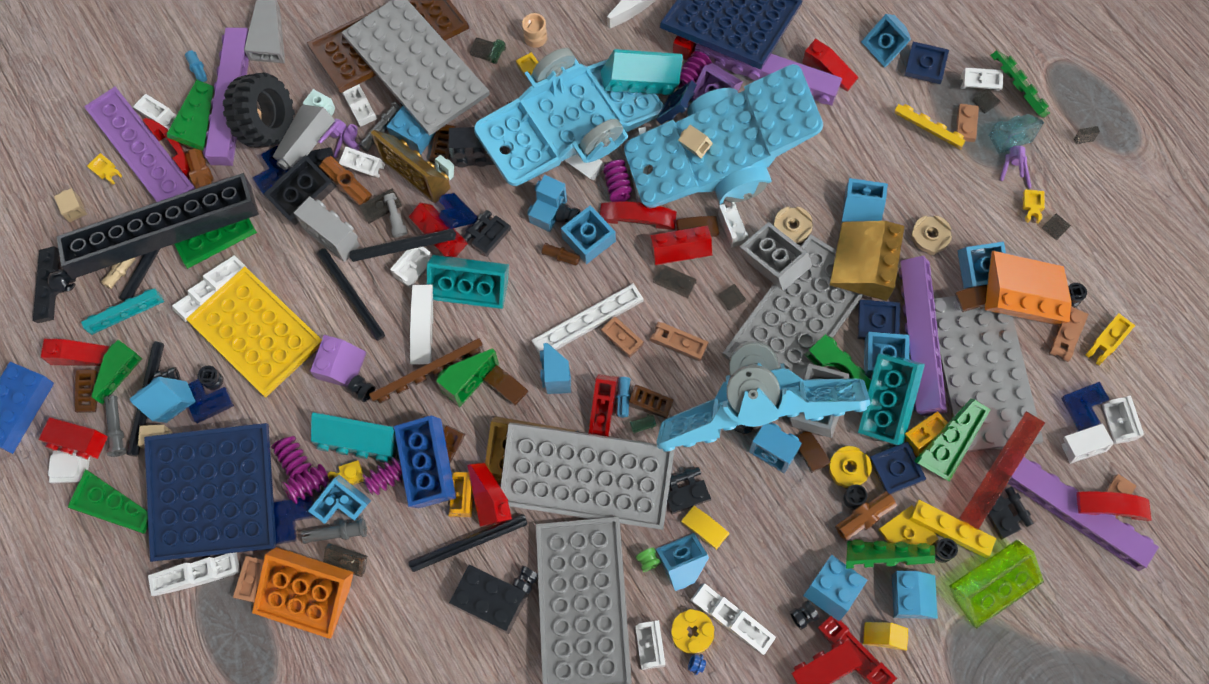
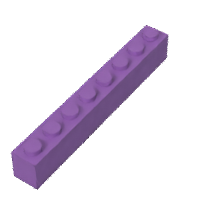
M225 28V35L222 36L223 47L219 52L217 82L214 83L215 96L211 102L213 109L212 114L209 115L210 127L206 132L207 146L204 147L203 151L204 157L210 165L233 166L237 137L231 134V129L226 125L227 120L223 115L225 110L222 105L225 99L224 93L228 89V85L235 78L247 75L249 59L244 51L249 32L247 28Z
M697 44L695 47V51L706 54L711 62L718 67L730 70L735 74H742L752 80H759L792 64L798 65L803 71L814 100L822 104L833 105L842 81L841 77L773 54L770 55L760 70L700 44Z
M923 255L902 260L899 275L903 280L901 293L903 298H905L903 312L907 317L905 331L909 335L911 360L925 364L914 409L922 416H929L937 411L940 414L947 413L930 262Z
M1008 448L991 471V473L1137 571L1147 568L1159 548L1151 538L1140 535L1134 531L1133 526L1128 523H1122L1116 519L1115 515L1079 514L1076 496L1078 490L1072 486L1065 485L1056 475L1047 473L1038 463L1029 461L1016 449Z

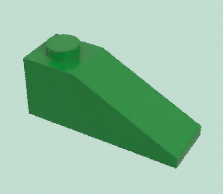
M120 340L110 345L108 351L104 354L91 397L103 405L105 402L104 397L108 396L109 398L140 363L142 358Z

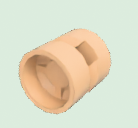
M531 13L524 17L522 21L524 41L533 48L543 46L547 41L544 17L537 13Z

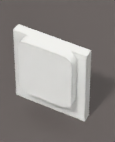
M53 451L49 462V483L80 482L85 469H89L90 457L88 460L77 457L76 453H73L71 456L61 451Z

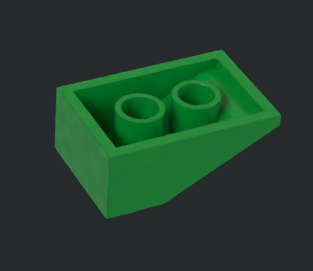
M493 348L453 364L446 370H442L436 380L442 394L460 408L484 382L483 379L492 369L499 365L496 351Z

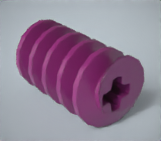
M694 51L691 57L687 59V62L683 64L679 88L691 80L696 83L704 66L712 64L706 54Z
M624 160L610 161L603 166V173L607 181L606 186L608 187L611 202L627 201L631 197L629 194L632 192V188L629 187L631 183L628 180L629 175L626 173L627 168L624 167L626 165Z
M291 436L276 441L271 448L274 449V454L278 456L277 459L281 463L282 468L286 469V475L295 480V475L300 474L302 476L303 471H308L312 465L311 463H305L308 459L307 456L300 457L304 451L302 449L297 450L300 444L294 443L296 437Z
M392 457V465L385 461L384 469L378 465L377 473L369 470L370 477L362 474V478L372 495V492L380 495V487L387 491V483L394 487V479L399 483L402 482L401 475L403 474L400 458L397 461Z
M318 464L317 468H310V473L305 470L302 476L297 474L295 475V480L288 478L287 484L284 481L281 484L287 497L297 504L298 496L305 500L306 492L313 496L312 489H315L318 493L320 492V485L326 489L329 478L323 465Z

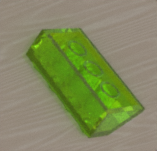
M1015 540L949 585L955 602L977 629L1041 585L1044 580L1034 551L1019 540Z

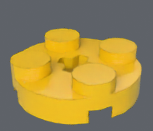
M845 446L837 450L829 464V473L835 484L845 488L855 484H864L872 469L871 461L867 454H864L859 448L854 446ZM847 462H851V465L855 466L856 469L849 472L845 469V466H847Z
M693 609L680 613L672 624L671 635L673 642L679 650L686 654L704 652L711 645L714 638V626L711 619L705 613ZM695 626L697 628L696 632L699 635L697 637L693 635L690 638L687 628Z

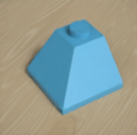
M885 14L861 42L884 67H887L908 44L911 37L907 27L895 15Z
M695 533L656 549L667 577L675 591L695 583L709 559L707 552Z

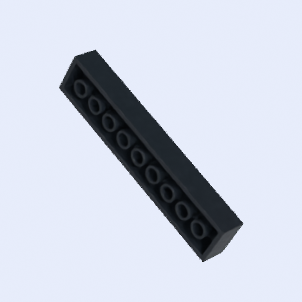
M241 173L57 236L61 266L74 279L257 216L259 212L252 187L245 174Z

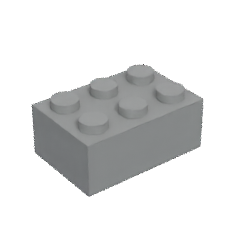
M309 196L294 212V215L303 230L345 262L349 258L350 251L356 250L360 246L357 241L358 236L353 232L354 228L345 221L343 223L340 221V217L331 210L329 212L326 210V206L317 199L315 201Z
M770 222L765 224L740 246L744 259L782 291L812 267L808 252Z
M809 364L804 380L850 378L847 373ZM800 412V415L790 419L794 428L832 438L839 416L828 415L823 416L824 418L821 420L811 421V419H805L804 412Z

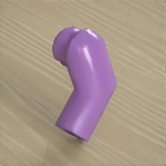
M350 124L345 130L343 140L349 148L358 151L360 146L355 141L358 128L356 125Z

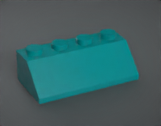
M614 49L600 71L604 90L672 94L679 85L683 56L682 54Z
M432 255L427 263V285H433V300L499 309L504 308L509 264Z
M878 353L868 392L871 404L867 406V410L863 411L858 433L895 445L905 442V433L908 431L925 364Z
M312 413L311 442L316 446V449L328 452L329 449L336 450V453L341 455L352 453L362 459L374 457L376 461L383 463L388 460L392 461V457L395 458L398 446L393 427Z

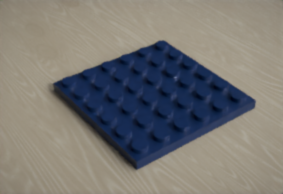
M676 0L661 21L660 28L761 70L797 14L803 0Z
M268 423L144 437L150 562L274 549L276 547Z

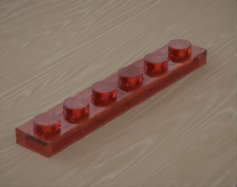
M1027 411L1024 413L961 513L960 520L979 530L1044 426V421Z

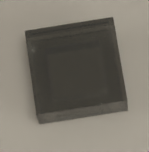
M476 37L471 47L470 55L487 60L494 46L493 42Z
M985 89L972 100L984 114L1000 103V100L989 89Z
M1094 126L1080 129L1074 137L1075 145L1093 142L1100 133L1099 127Z
M1056 213L1042 229L1055 240H1058L1071 225Z
M735 284L718 294V297L729 311L746 301V298Z

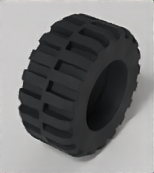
M265 72L240 76L228 85V89L224 93L225 99L222 106H224L225 110L223 115L227 120L226 125L231 129V134L248 147L258 148L280 144L294 120L295 109L292 107L293 100L290 99L288 89L284 88L285 85L282 81H278L277 77ZM257 101L261 108L262 119H260L258 114Z

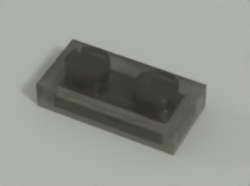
M393 188L359 205L368 224L390 213L388 204L383 201V196L394 193L395 197H397ZM398 197L395 200L397 209L402 206Z
M661 264L653 279V283L686 298H689L697 282V279L664 264Z
M328 543L325 547L323 562L354 572L353 575L362 577L365 574L368 556Z

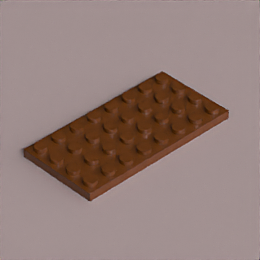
M408 0L444 41L469 29L467 21L450 0ZM380 7L307 42L309 49L340 93L376 76L374 71L343 37L342 32Z

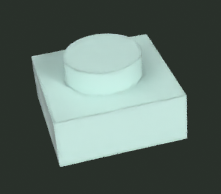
M442 155L438 156L435 159V168L439 173L444 172L450 181L454 177V165Z

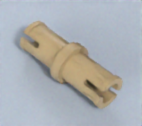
M132 258L112 265L110 272L101 283L107 288L112 289L121 276L124 277L126 275V270L136 259Z

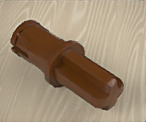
M545 243L542 248V255L555 258L558 262L564 261L577 266L580 261V255L567 251L564 247L558 248Z

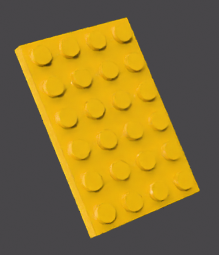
M245 266L186 318L265 398L320 347L322 341L314 331Z

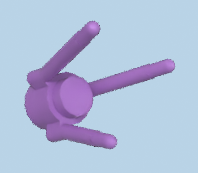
M335 119L318 141L322 143L329 135L333 138L340 137L335 149L334 158L338 156L343 142L344 131L347 127L339 119Z
M1013 146L1010 148V154L1005 155V163L1000 181L1004 180L1009 162H1011L1012 165L1019 166L1020 177H1024L1025 174L1027 187L1031 188L1025 147Z

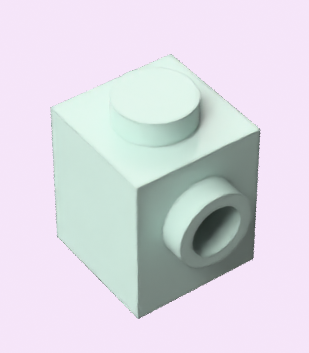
M314 89L303 102V105L324 107L331 116L335 110L332 99Z

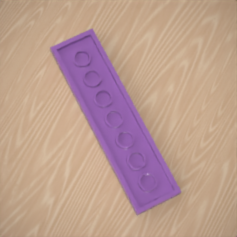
M116 86L84 106L157 202L195 189Z

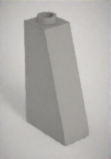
M256 0L244 48L248 59L251 61L285 63L281 13L277 0Z
M302 105L273 155L278 161L277 165L280 168L290 170L300 159L308 155L335 121L324 107Z

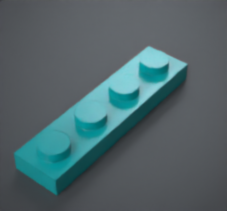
M155 288L146 290L137 297L126 299L123 303L111 306L104 312L89 316L81 323L83 328L93 335L165 301Z

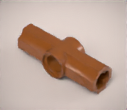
M195 148L188 150L186 158L190 167L189 176L193 185L197 189L212 184V181H214L213 175L206 164L203 152Z
M332 156L322 161L319 168L337 185L341 192L346 193L359 207L364 206L369 201L372 194L354 178L352 172L343 168ZM348 179L350 183L343 184L341 180Z
M886 491L870 503L866 502L852 512L851 516L835 526L837 533L842 539L848 541L863 529L867 530L877 523L882 516L897 507L895 499Z

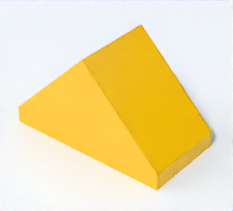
M888 622L864 623L863 645L907 651L908 628Z

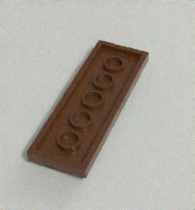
M480 338L369 395L373 402L378 401L381 404L391 399L390 394L405 392L409 389L408 385L414 382L418 385L426 381V376L431 373L434 376L438 375L444 370L445 366L463 361L462 358L466 355L472 357L479 354L483 344Z

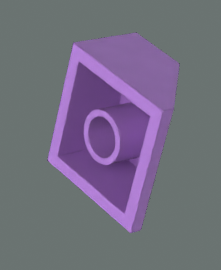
M713 63L705 65L696 82L695 94L691 100L694 101L707 92L721 88H733L739 91L743 81Z
M324 335L310 372L318 380L348 387L350 381L359 374L366 351L342 339Z

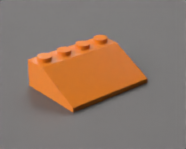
M992 251L985 310L1054 325L1070 322L1072 302L1064 266Z
M275 547L265 554L252 613L331 639L347 599L354 572Z

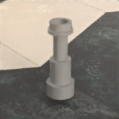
M394 193L384 195L383 201L388 204L390 211L389 218L392 225V236L395 238L408 234L406 226L403 225L401 215L396 208L395 200H397V197H395Z

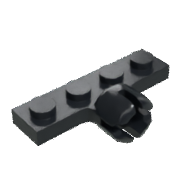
M55 246L39 250L32 320L36 323L54 320L56 296L59 293L71 291L76 286L75 283L69 284L75 282L76 278L72 279L64 269L58 270L59 249Z

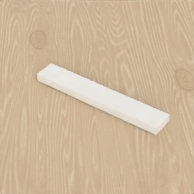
M633 283L534 338L532 343L539 355L540 350H544L543 343H548L555 350H558L608 322L614 316L617 317L642 303L644 299Z

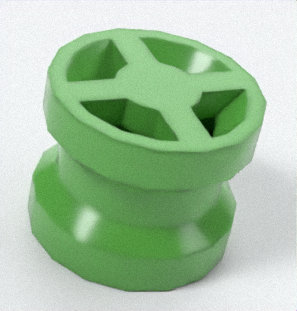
M654 547L635 556L636 560L642 565V572L652 570L662 563L656 557Z

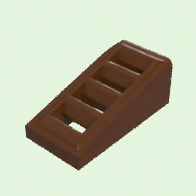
M446 124L436 131L429 158L430 162L435 163V159L438 157L437 153L444 154V158L450 160L449 142L441 141V139L449 140V128H457L456 126Z
M76 370V413H90L97 410L98 401L91 397L99 373L96 370ZM83 394H90V397H83ZM82 402H90V405H82Z
M635 384L629 401V407L667 419L674 399ZM639 394L642 395L640 402L637 401ZM651 397L648 405H646V398ZM657 399V400H658L657 406H656V408H653L652 406H653L654 400ZM662 402H666L664 411L660 410Z

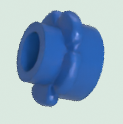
M693 654L690 658L688 670L693 672L694 675H698L699 672L702 673L705 669L706 660L703 659V654Z

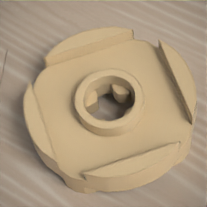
M785 207L777 213L774 226L798 244L807 240L811 234L813 227L812 217L801 207ZM789 222H791L792 224L796 222L797 228H790Z
M923 216L917 220L912 229L911 240L920 250L927 252L929 255H935L946 249L952 239L949 223L939 216ZM927 231L930 233L934 231L936 233L935 238L929 237Z

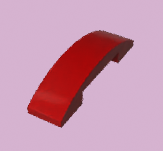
M148 118L143 119L158 141L166 138L178 154L172 159L189 180L190 167L186 158V152L180 143L167 138L168 129L160 123Z
M618 201L601 203L600 216L607 223L618 224V221L656 225L658 229L675 230L677 215L675 210L662 206L648 208L641 202Z
M1076 492L1079 514H1108L1131 517L1133 520L1152 521L1150 502L1147 498L1117 492Z
M830 616L818 627L831 645L840 640H843L844 643L849 640L863 663V666L855 671L869 684H893L897 680V677L849 632V628L841 620L837 621Z

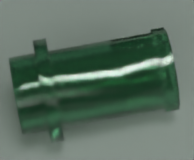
M500 39L493 41V47L487 56V60L490 61L492 59L491 63L493 64L498 63L502 52L506 50V43Z
M647 414V417L630 421L633 434L650 428L653 430V427L657 426L654 416H649V414Z

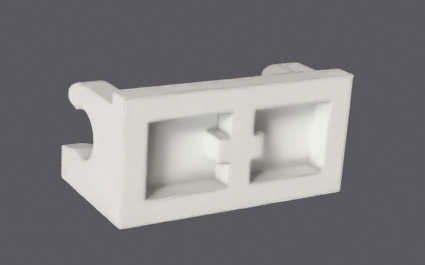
M965 68L961 74L960 80H963L960 88H987L999 91L1003 88V70Z
M345 147L339 164L376 178L380 177V174H378L379 168L384 169L385 163L380 158L349 147Z
M578 154L564 160L591 180L596 179L604 166L600 159L585 163Z
M732 202L728 208L725 207V204L719 205L718 216L731 248L746 242L749 236L744 228L735 202Z
M424 247L406 250L390 269L393 277L411 288L427 269V263L432 256Z
M1131 396L1113 399L1109 401L1110 403L1102 405L1114 444L1135 441L1144 435Z
M1100 424L1065 436L1063 438L1065 443L1062 444V448L1071 464L1107 452L1114 443L1104 425Z
M659 620L639 623L635 628L641 670L665 667Z

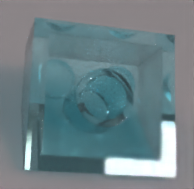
M1030 114L1017 115L1009 121H1000L993 125L989 137L1000 154L1010 150L1013 146H1023L1033 142L1044 122L1042 119Z

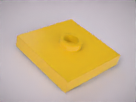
M913 505L878 529L888 543L905 542L907 544L927 543L932 545L939 538L934 532L909 520L914 509Z

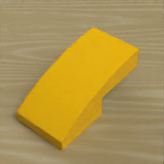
M693 506L681 521L684 526L699 535L700 539L716 550L729 535L726 529L696 506Z

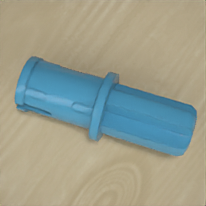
M193 50L186 52L185 58L189 63L190 71L194 73L197 80L206 82L207 75L203 69L204 65L199 61L197 53Z
M629 377L618 378V394L616 399L617 416L620 418L628 417L629 400L631 398V379Z

